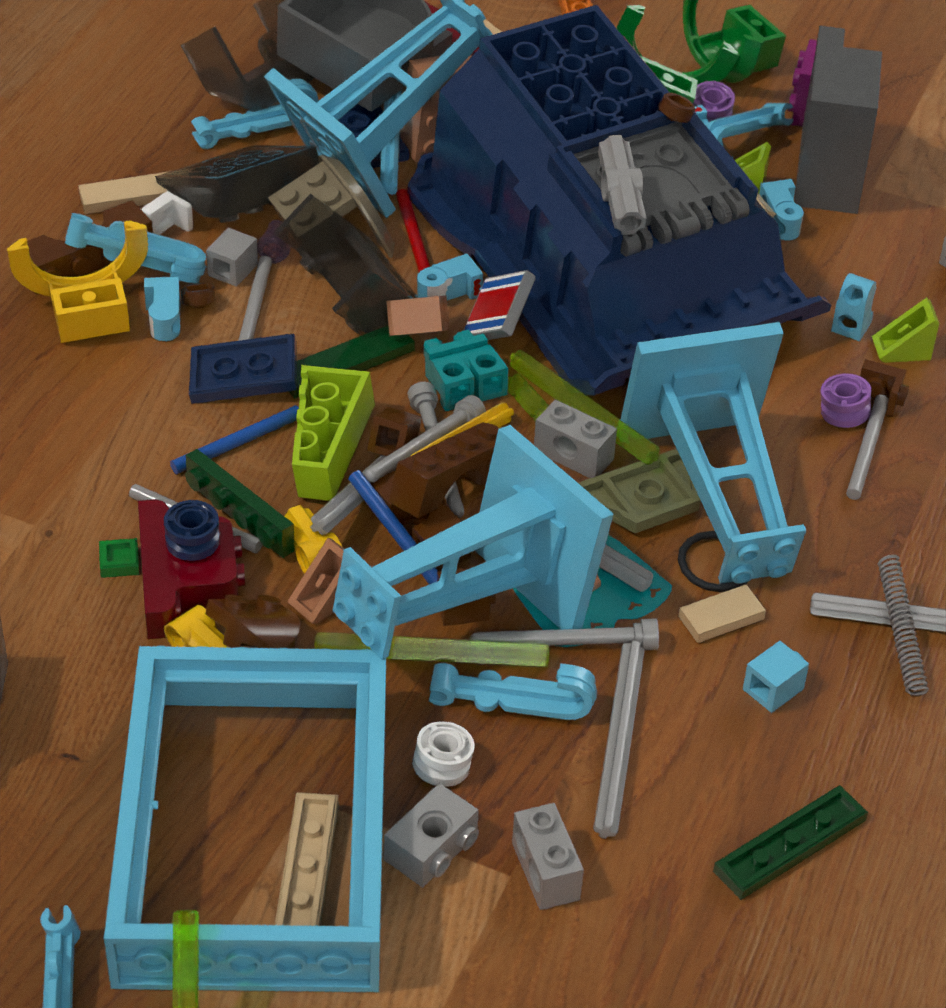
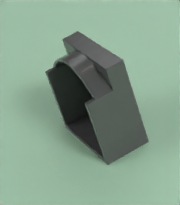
M285 0L278 5L277 55L335 89L430 17L432 13L424 0ZM444 30L409 60L441 56L452 45L453 33ZM409 60L401 66V69L407 74ZM388 77L358 104L372 112L405 86L394 77Z
M819 26L801 135L794 203L801 207L858 214L878 111L882 52L843 47L844 28Z

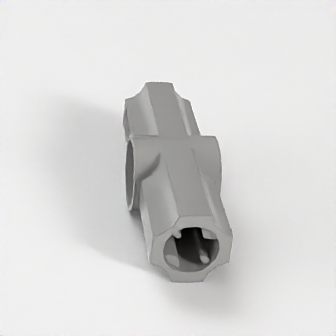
M610 135L605 141L599 142L598 148L602 168V198L604 201H609L614 228L620 230L623 235L635 234L639 229L645 228L647 219L642 201V171L640 168H635L630 143L625 141L622 135Z

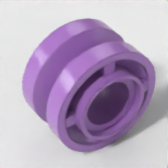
M716 81L702 82L697 85L693 104L694 106L703 105L707 111L706 119L708 122H711L712 120L732 115L735 95L731 88L723 83Z
M846 373L837 374L825 380L821 386V415L823 419L833 426L842 428L855 427L864 423L871 413V386L868 381L861 376Z

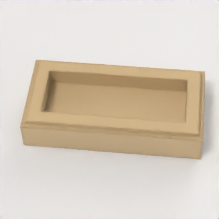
M743 585L680 607L678 617L696 642L700 643L764 620L766 610L747 585Z

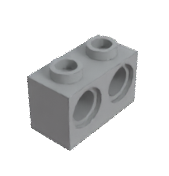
M555 803L514 812L512 845L539 909L543 910L580 900L584 869Z

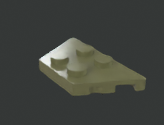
M677 448L578 483L614 514L613 522L633 533H638L699 511L701 500Z

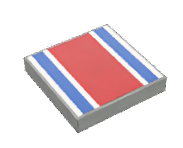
M528 270L485 278L463 331L469 329L474 336L484 333L488 340L512 336L536 276Z

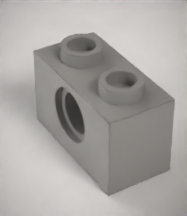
M555 399L536 419L534 446L549 459L588 478L599 476L614 460L617 428Z
M439 783L384 834V861L423 888L434 876L440 877L448 869L451 860L461 850L466 851L475 843L479 835V830L477 829L479 810Z

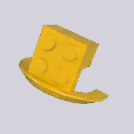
M131 220L124 221L125 243L118 257L105 268L95 273L78 277L56 276L37 267L30 257L27 238L19 239L7 248L10 268L17 281L33 292L51 297L61 343L130 331L127 301L122 282L131 277L146 258L148 251L146 225Z

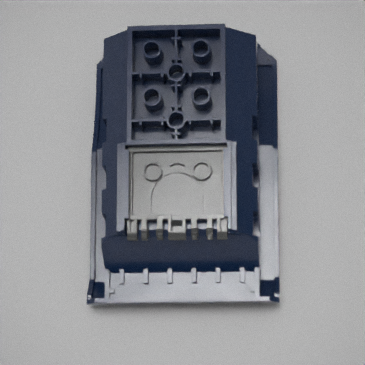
M598 5L480 38L479 49L440 89L434 150L431 153L421 155L417 164V170L414 176L411 177L407 187L410 200L423 217L455 248L465 254L468 253L470 257L474 256L489 278L528 270L536 276L519 320L570 392L593 396L624 385L625 379L629 378L631 374L637 342L775 322L804 321L829 312L831 309V304L825 297L820 295L806 297L785 272L778 223L756 200L758 188L695 112L690 122L682 123L669 120L660 111L659 104L664 94L670 92ZM610 135H622V138L630 143L635 168H640L642 171V201L647 219L645 228L639 229L635 234L623 235L620 230L614 228L609 201H604L602 198V168L598 148L599 142L605 141Z

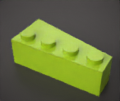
M302 365V381L299 386L300 402L296 416L297 432H295L292 457L297 494L301 498L330 501L338 492L375 406L370 372Z

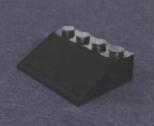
M251 145L155 176L156 183L170 193L189 202L192 208L202 216L218 218L219 222H230L239 219L238 214L242 212L245 214L263 211V205H272L268 197L319 164L317 147Z

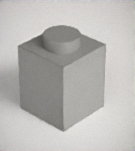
M227 228L206 250L208 276L236 287L258 265L257 238L231 228Z

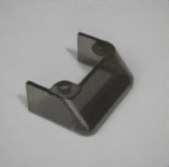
M260 0L253 4L268 31L260 36L258 40V48L265 63L242 75L216 26L181 45L202 85L209 94L255 112L264 110L278 102V99L264 78L273 68L288 80L302 79L308 83L315 79V77L277 55L278 5L285 0Z
M311 193L273 232L278 238L297 250L302 257L299 260L300 264L309 273L314 275L318 272L326 278L341 298L333 306V311L344 318L346 324L359 335L362 332L367 334L389 325L386 301L419 298L381 250L364 232Z

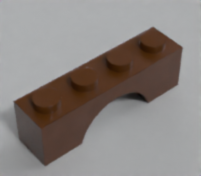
M132 200L103 211L104 220L102 226L109 228L110 224L115 221L124 222L131 220L146 225L147 232L153 233L152 220ZM45 235L27 241L29 254L34 264L41 270L56 276H84L113 262L106 259L102 248L88 244L85 248H76L65 244V241L52 239Z
M482 422L399 461L388 502L414 517L420 518L440 507L447 492L461 475L481 486L486 484L499 428L493 424Z

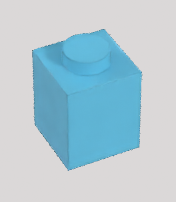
M778 641L747 664L743 690L772 713L804 689L809 663L798 652L793 651L783 642Z

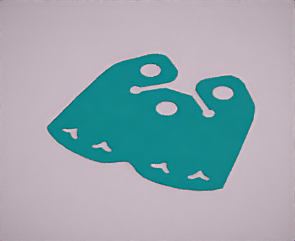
M608 535L606 545L652 572L653 582L644 592H639L599 567L597 575L601 580V586L591 594L582 629H590L591 622L602 623L601 626H595V628H614L619 619L641 618L654 611L668 598L672 591V585L620 541ZM513 588L515 594L542 630L560 629L522 593ZM660 588L661 590L656 592L655 597L652 598L650 589ZM631 602L642 604V606H635L632 610H628ZM555 645V646H559V647H574V646H579V645Z

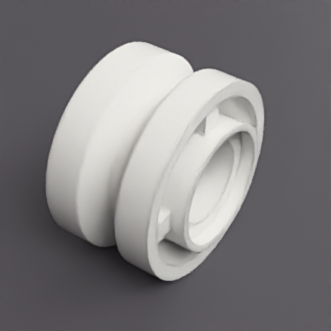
M434 722L426 725L421 729L417 737L413 757V768L416 774L425 782L435 786L440 783L445 787L461 783L468 776L474 752V740L466 729L451 722Z

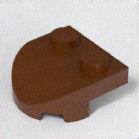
M226 595L225 599H208L205 614L226 628L223 644L230 648L251 646L254 648L295 649L300 629V620L295 613L280 604V599L270 595H259L257 599H246L238 595Z

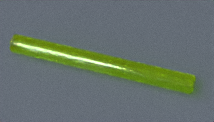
M518 350L515 354L512 353L510 355V366L554 399L617 428L616 443L644 464L651 465L659 459L660 448L524 350Z
M319 632L315 637V649L372 650L362 642L357 634ZM393 636L389 656L386 659L546 667L549 663L550 649L546 643Z

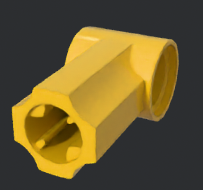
M301 505L288 509L284 517L294 524L296 557L301 570L305 574L327 538L333 539L341 547L342 545L333 532L326 535H321L318 531L313 532L311 529L313 513L309 508H303Z
M201 605L195 606L164 627L166 638L172 647L204 646L230 648L223 644L224 635L217 630L215 621L205 614L206 608Z

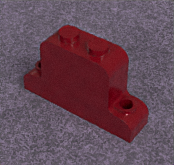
M157 499L138 501L147 639L166 638L164 627L180 617L182 613H186L197 605L207 608L208 599H225L226 595H238V587L245 586L244 563L236 564V559L243 558L241 535L233 536L230 520L218 516L220 543L212 555L200 560H182L173 556L166 547L164 516L169 509L167 504Z

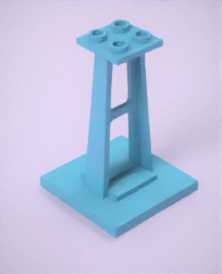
M440 0L442 8L317 103L276 69L273 68L264 76L309 153L317 160L319 155L334 157L340 160L365 192L374 208L386 218L396 208L370 162L479 47L480 38L493 35L483 22L486 19L483 12L474 4L469 6L464 0ZM453 28L461 34L420 77L413 78L401 69L404 63L444 30ZM388 77H394L407 87L406 91L357 138L338 121Z
M780 322L637 342L618 429L621 441L623 443L671 436L725 552L718 576L720 584L731 582L742 584L755 578L767 576L778 578L791 573L806 533L804 524L789 527L787 525L759 422V415L784 334ZM736 425L746 463L722 468L711 466L696 431ZM739 478H748L752 481L766 526L765 531L740 534L719 482Z
M511 425L498 429L479 513L374 567L365 562L351 547L344 549L333 612L381 659L389 656L395 626L512 588H516L560 629H582L614 514ZM474 550L487 561L456 574L460 556ZM443 564L440 580L402 596L392 587Z

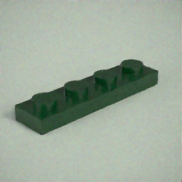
M195 449L185 455L187 470L185 478L188 485L194 491H199L212 502L215 508L223 510L235 520L240 528L247 529L255 537L259 538L264 547L271 548L282 558L295 551L294 524L200 450Z

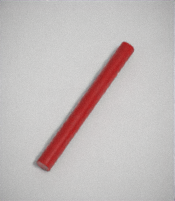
M400 189L396 192V198L419 273L421 270L431 266L409 194L406 189Z

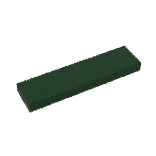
M389 325L300 359L297 361V390L288 392L294 399L299 397L302 365L365 371L415 351V341L409 334L390 336Z
M838 785L715 862L713 872L742 900L865 822L868 811L841 785Z

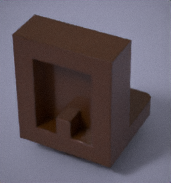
M865 359L860 376L870 384L871 398L875 399L878 395H884L889 399L886 415L893 417L897 405L904 406L909 386L903 384L906 370Z

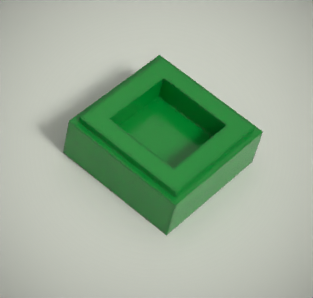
M137 538L99 541L101 578L139 575Z

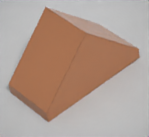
M446 295L386 301L390 336L450 330Z
M327 538L287 601L313 624H318L334 613L333 605L344 548L331 538Z

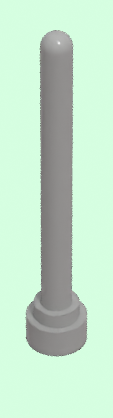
M418 382L412 385L407 392L410 406L417 413L421 414L425 431L438 424L434 411L438 403V396L434 385L430 382ZM455 481L447 492L445 499L450 510L460 519L464 515V507Z
M468 395L456 403L452 415L368 468L364 476L369 482H376L397 468L399 461L410 457L416 451L486 412L483 402L474 395Z
M657 618L641 619L640 623H633V627L475 632L470 637V643L475 648L632 643L633 640L638 641L645 650H658L659 648Z

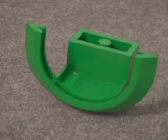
M683 0L682 18L686 42L691 54L701 67L707 65L715 57L723 42L729 43L740 54L729 74L721 80L722 82H740L754 72L778 67L786 35L750 4L726 10L721 31L699 36L696 25L698 0Z
M627 5L617 25V30L627 39L668 91L679 94L692 103L696 97L698 84L707 81L720 82L729 74L740 56L729 43L723 42L715 57L707 65L691 72L680 73L643 57L639 52L635 42V31L644 15L645 7L641 5Z

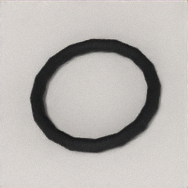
M715 531L699 532L687 538L679 548L678 564L681 572L691 583L700 588L715 592H725L747 584V582L742 584L734 582L727 584L709 583L696 577L689 570L685 560L688 549L692 544L700 540L718 539Z

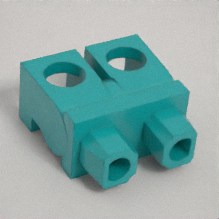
M468 329L457 332L452 342L443 344L437 338L424 342L425 376L440 394V404L444 411L455 409L456 403L468 395H474L481 401H486L508 394V366L494 348L488 344V339L484 333L474 336Z

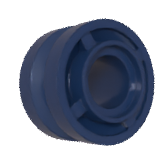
M186 500L173 505L164 516L165 542L168 551L173 556L182 560L194 561L204 559L217 550L220 543L219 517L215 508L210 504L199 500Z

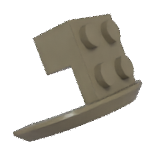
M319 155L318 165L268 197L284 226L311 260L339 242L330 224L356 207L364 216L380 247L389 258L393 257L395 243L384 222L355 178L337 158Z

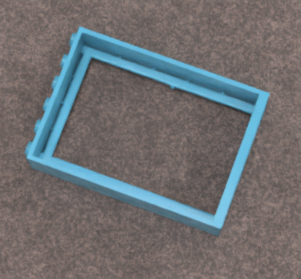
M139 646L104 933L111 989L379 992L386 658L381 659L370 649ZM164 705L356 708L349 926L141 924L153 809H158V801H154Z

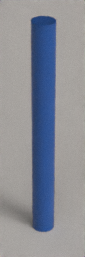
M296 405L207 444L198 450L212 459L296 421L297 409L299 408ZM185 455L170 461V466L175 474L186 470Z
M360 470L353 472L348 480L401 549L405 551L417 545ZM433 568L421 573V575L430 585L437 582L438 570Z

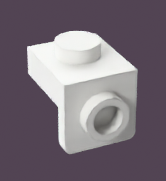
M166 191L141 209L152 220L154 234L160 235L172 225H176L187 232L193 229L192 205L169 191Z

